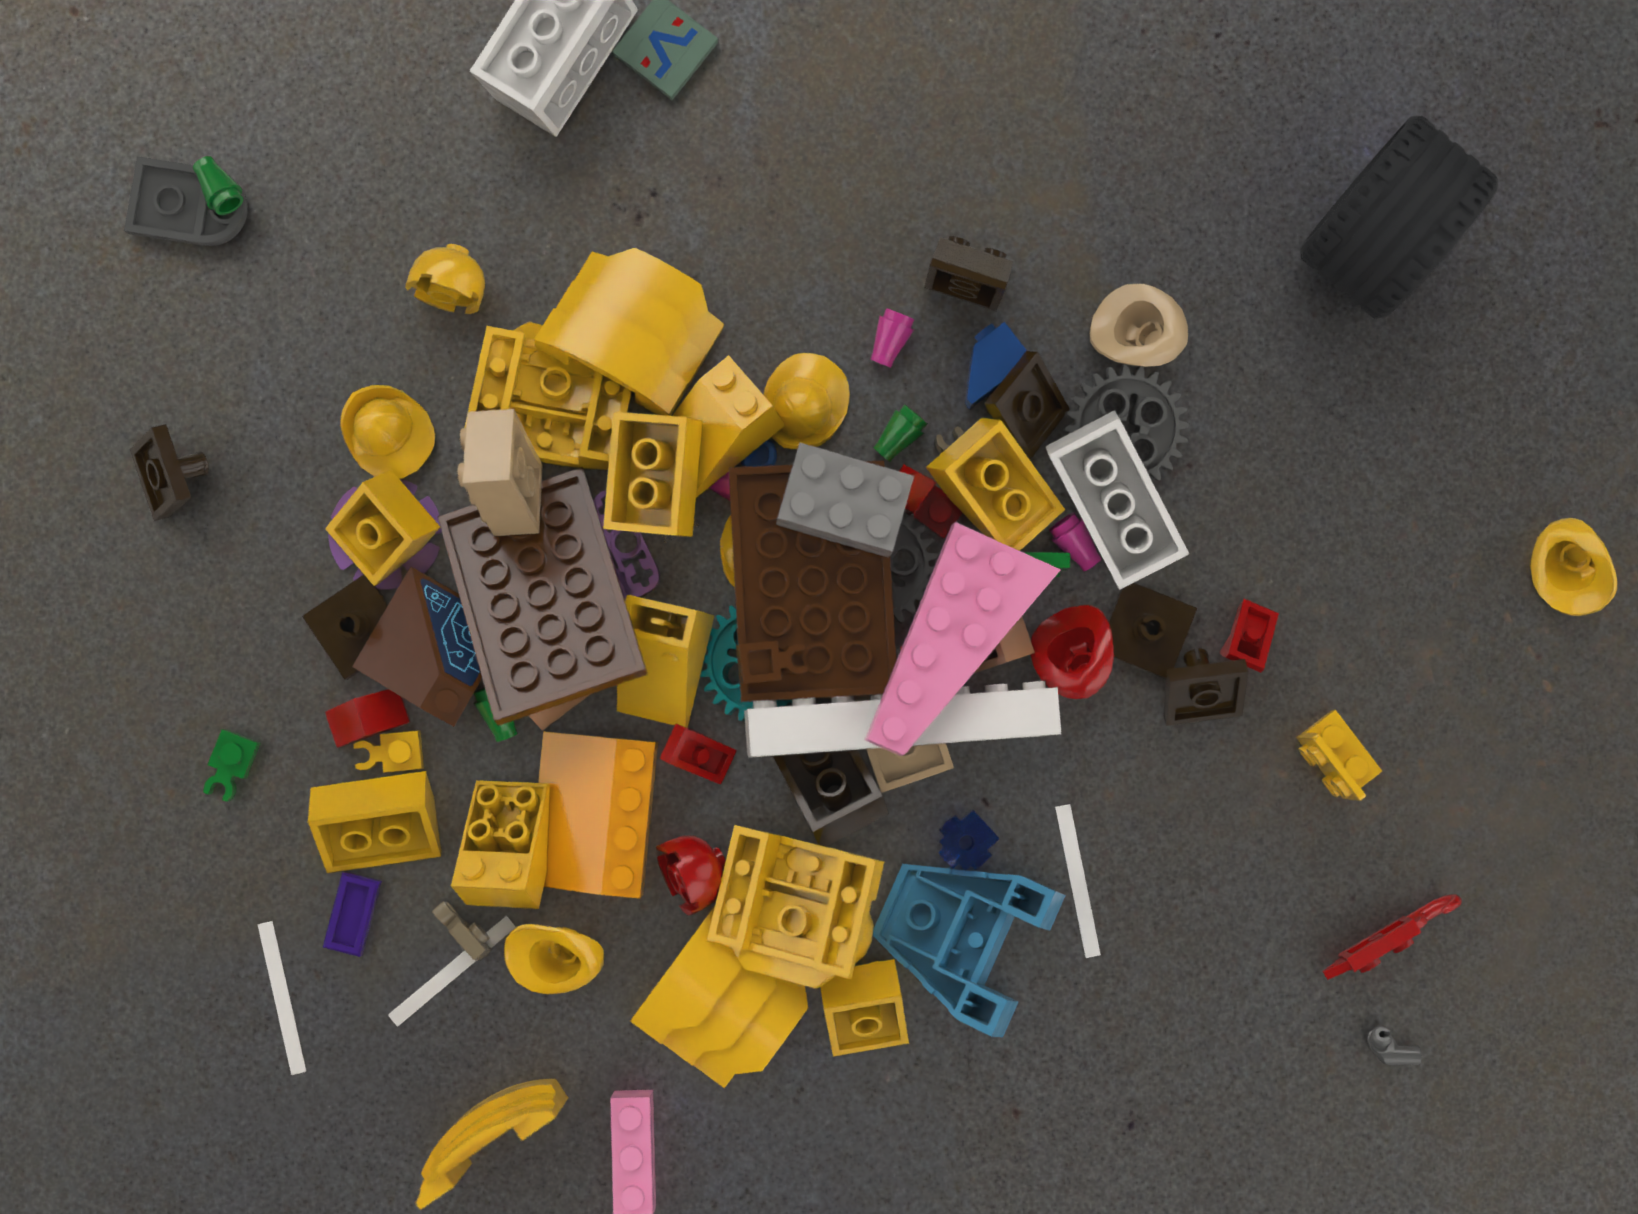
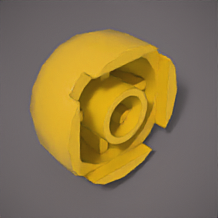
M447 244L446 247H435L424 251L416 258L411 267L405 288L407 291L412 287L415 288L414 297L433 307L449 312H454L456 306L467 307L465 314H473L478 312L483 298L485 277L476 260L468 255L469 251L466 248L457 244Z

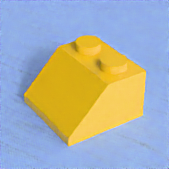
M389 470L362 482L325 530L373 586H376L417 554L440 529V526L395 473Z
M895 959L874 961L869 964L854 966L851 979L836 975L820 987L833 1057L909 1043Z

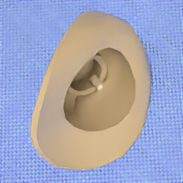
M1126 284L1110 292L1103 299L1092 317L1089 337L1095 350L1115 362L1144 367L1160 366L1174 360L1186 347L1188 342V324L1182 308L1171 296L1162 290L1147 284Z

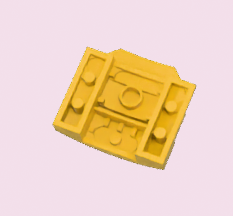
M637 248L611 256L592 251L557 307L553 308L534 339L535 348L566 365H569L572 358L633 391L635 393V403L657 415L671 416L723 330L724 324L708 312L702 285L671 265Z
M527 322L514 330L486 326L468 412L514 409L541 462L576 468L608 470L613 412L628 413L632 391L573 358L569 365H566L535 348L534 339L543 325Z
M734 825L707 940L731 946L741 965L746 970L818 989L836 975L851 979L860 940L864 936L872 900L876 901L884 861Z
M714 905L666 973L631 1018L630 1022L725 1088L735 1074L764 1070L807 1011L808 1001L804 985L746 970L741 965L731 946L707 940L715 908Z
M539 1079L516 1084L489 1096L467 1111L438 1141L428 1157L421 1172L424 1180L416 1201L420 1210L452 1189L472 1165L468 1157L512 1127L522 1141L556 1118L568 1099L556 1079Z

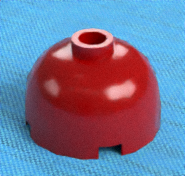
M692 835L673 838L656 846V850L663 852L662 855L657 857V861L664 881L672 897L677 894L681 895L685 903L679 905V907L686 915L689 916L701 911L716 901L723 874L722 870H724L726 862L723 853L718 847L712 849L705 840Z

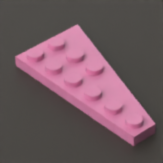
M953 523L865 741L897 755H905L1061 569L961 524Z

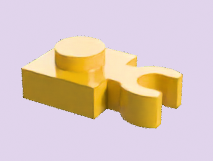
M421 730L380 734L381 746H376L371 741H358L353 744L354 749L365 748L370 753V758L367 762L355 764V768L358 770L372 769L378 762H382L383 773L424 769Z

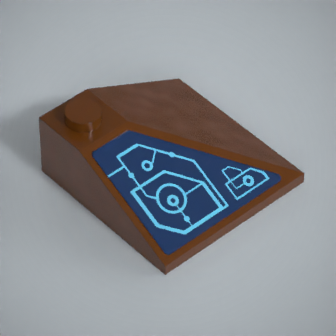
M410 567L352 667L422 710L454 727L481 681L482 675L459 593Z

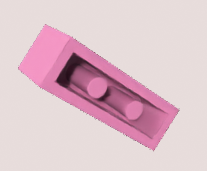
M653 1090L614 1091L610 1098L613 1214H654L656 1208Z

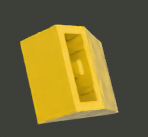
M627 595L626 604L648 675L617 685V712L674 726L677 723L688 728L714 615Z
M476 780L451 887L466 905L539 909L547 874L550 785L548 783Z

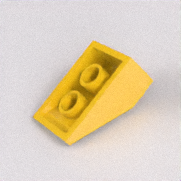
M729 355L696 382L672 415L703 421L696 498L729 472V468L735 467L785 426L773 405Z
M979 419L926 466L947 497L985 536L1018 551L1023 549L1066 510L1001 420Z

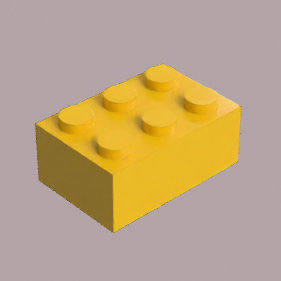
M613 412L603 529L693 537L702 420L679 416Z

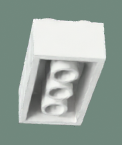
M1115 410L1045 446L1119 590L1189 555L1179 532Z

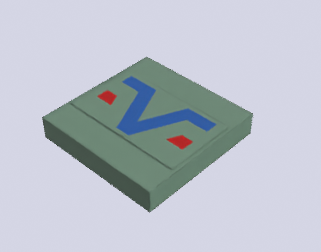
M652 0L612 50V54L666 97L673 100L719 41L716 36L669 0Z

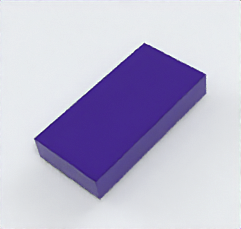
M346 871L342 872L323 948L358 957L363 956L381 880Z

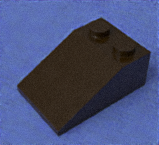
M949 236L947 240L940 237L929 266L924 288L996 311L1006 290L1013 261L1006 259L1007 255L997 249L985 248L984 251L971 248V243L963 238Z
M858 750L773 756L818 845L828 846L889 814L883 795Z

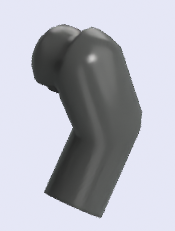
M1378 1026L1369 1032V1048L1383 1064H1421L1420 1046H1399L1390 1035L1391 1031L1384 1026Z

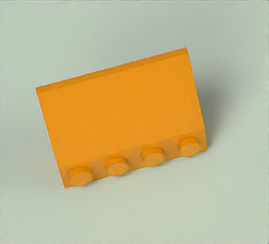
M543 731L538 783H548L550 785L547 874L544 887L639 899L644 895L658 742Z

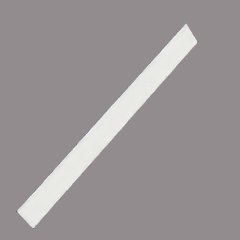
M1070 804L1057 806L1055 809L1085 957L1099 956L1101 954Z
M507 916L486 932L490 937L486 942L490 948L516 928ZM463 951L389 1013L388 1016L398 1027L476 961L466 951Z
M273 921L257 924L291 1075L307 1072Z

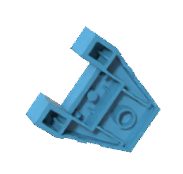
M902 864L874 927L873 937L908 969L931 994H934L957 1020L991 1037H1003L1018 1005V1001L985 986L988 976L1014 918L1017 917L1034 926L1050 931L1066 895L1019 875Z

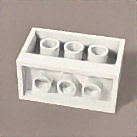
M515 0L470 72L495 100L557 137L635 16L638 8L633 0Z

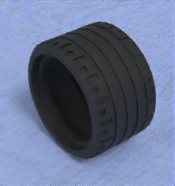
M1423 115L1412 116L1375 155L1300 247L1301 260L1312 269L1315 268L1318 271L1317 273L1325 280H1330L1337 290L1346 293L1348 299L1356 305L1359 304L1361 309L1372 318H1385L1418 288L1476 221L1498 189L1497 176L1487 167L1481 166L1480 161L1471 154H1466L1464 148L1458 143L1449 140L1448 135L1440 129L1437 130L1435 125Z

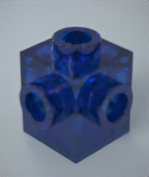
M970 809L961 819L955 814L939 828L942 836L937 841L941 844L942 848L938 853L952 869L959 864L965 871L970 866L977 870L992 856L988 849L1000 838L974 810ZM968 835L971 838V845L967 849H961L959 841L963 836Z

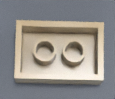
M515 410L467 412L466 428H462L460 432L461 447L464 451V463H459L458 465L460 486L466 488L471 504L476 505L481 521L486 522L493 536L539 533L543 464Z

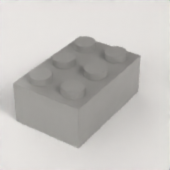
M799 443L776 525L889 558L893 552L914 476Z

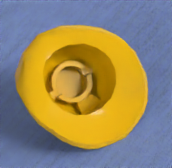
M799 353L787 358L776 368L767 381L763 395L773 405L785 426L775 433L772 438L783 448L798 450L799 443L819 447L834 435L847 414L850 398L846 375L834 362L822 355Z
M371 385L353 392L343 407L340 422L343 439L359 466L372 476L376 477L392 470L399 479H402L419 470L430 456L435 443L434 427L428 413L405 392L389 385Z
M1575 518L1560 519L1551 522L1537 537L1530 563L1531 576L1539 596L1549 606L1564 614L1582 616L1600 611L1610 603L1617 591L1616 572L1608 550L1590 526L1584 521Z
M523 924L513 929L505 939L504 959L510 974L518 984L532 992L558 994L577 990L590 983L604 965V950L596 940L567 927Z

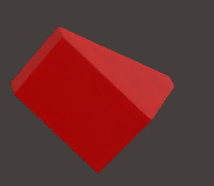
M389 689L351 699L325 711L337 748L411 723L403 698Z

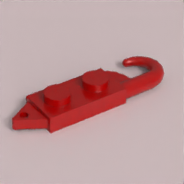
M1457 894L1445 895L1427 903L1407 916H1402L1338 954L1339 959L1322 972L1327 980L1349 970L1353 972L1359 970L1360 973H1364L1375 968L1381 963L1379 957L1391 950L1393 953H1399L1413 945L1414 941L1412 938L1422 933L1420 929L1429 920L1441 913L1448 914L1458 908L1462 903L1461 897Z

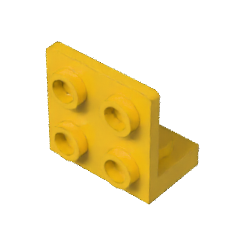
M1331 710L1296 737L1302 745L1298 748L1300 754L1312 767L1317 764L1326 776L1322 779L1323 784L1336 798L1341 796L1343 799L1361 801L1366 797L1361 787L1382 772L1381 768L1336 710Z

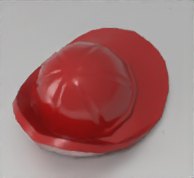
M1093 605L1065 608L1044 620L1031 637L1035 653L1030 654V657L1041 681H1045L1048 688L1058 687V694L1069 699H1085L1091 697L1104 687L1112 671L1114 649L1110 624L1099 608Z

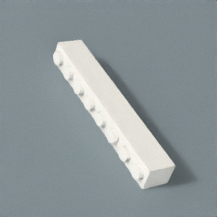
M1045 681L1022 683L1023 690L1008 691L1007 684H993L984 686L985 693L971 694L969 686L961 687L912 746L1061 734L1058 687L1046 688ZM883 695L870 696V701L856 702L854 696L832 697L831 703L816 704L815 698L793 699L792 706L777 707V700L754 701V709L744 711L747 756L750 758L881 748L865 741V738Z

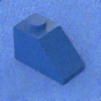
M1005 322L997 328L990 324L974 337L977 343L971 351L965 405L969 410L996 390L1027 351Z

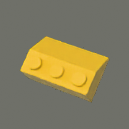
M426 771L311 787L308 824L327 873L441 857L435 800Z

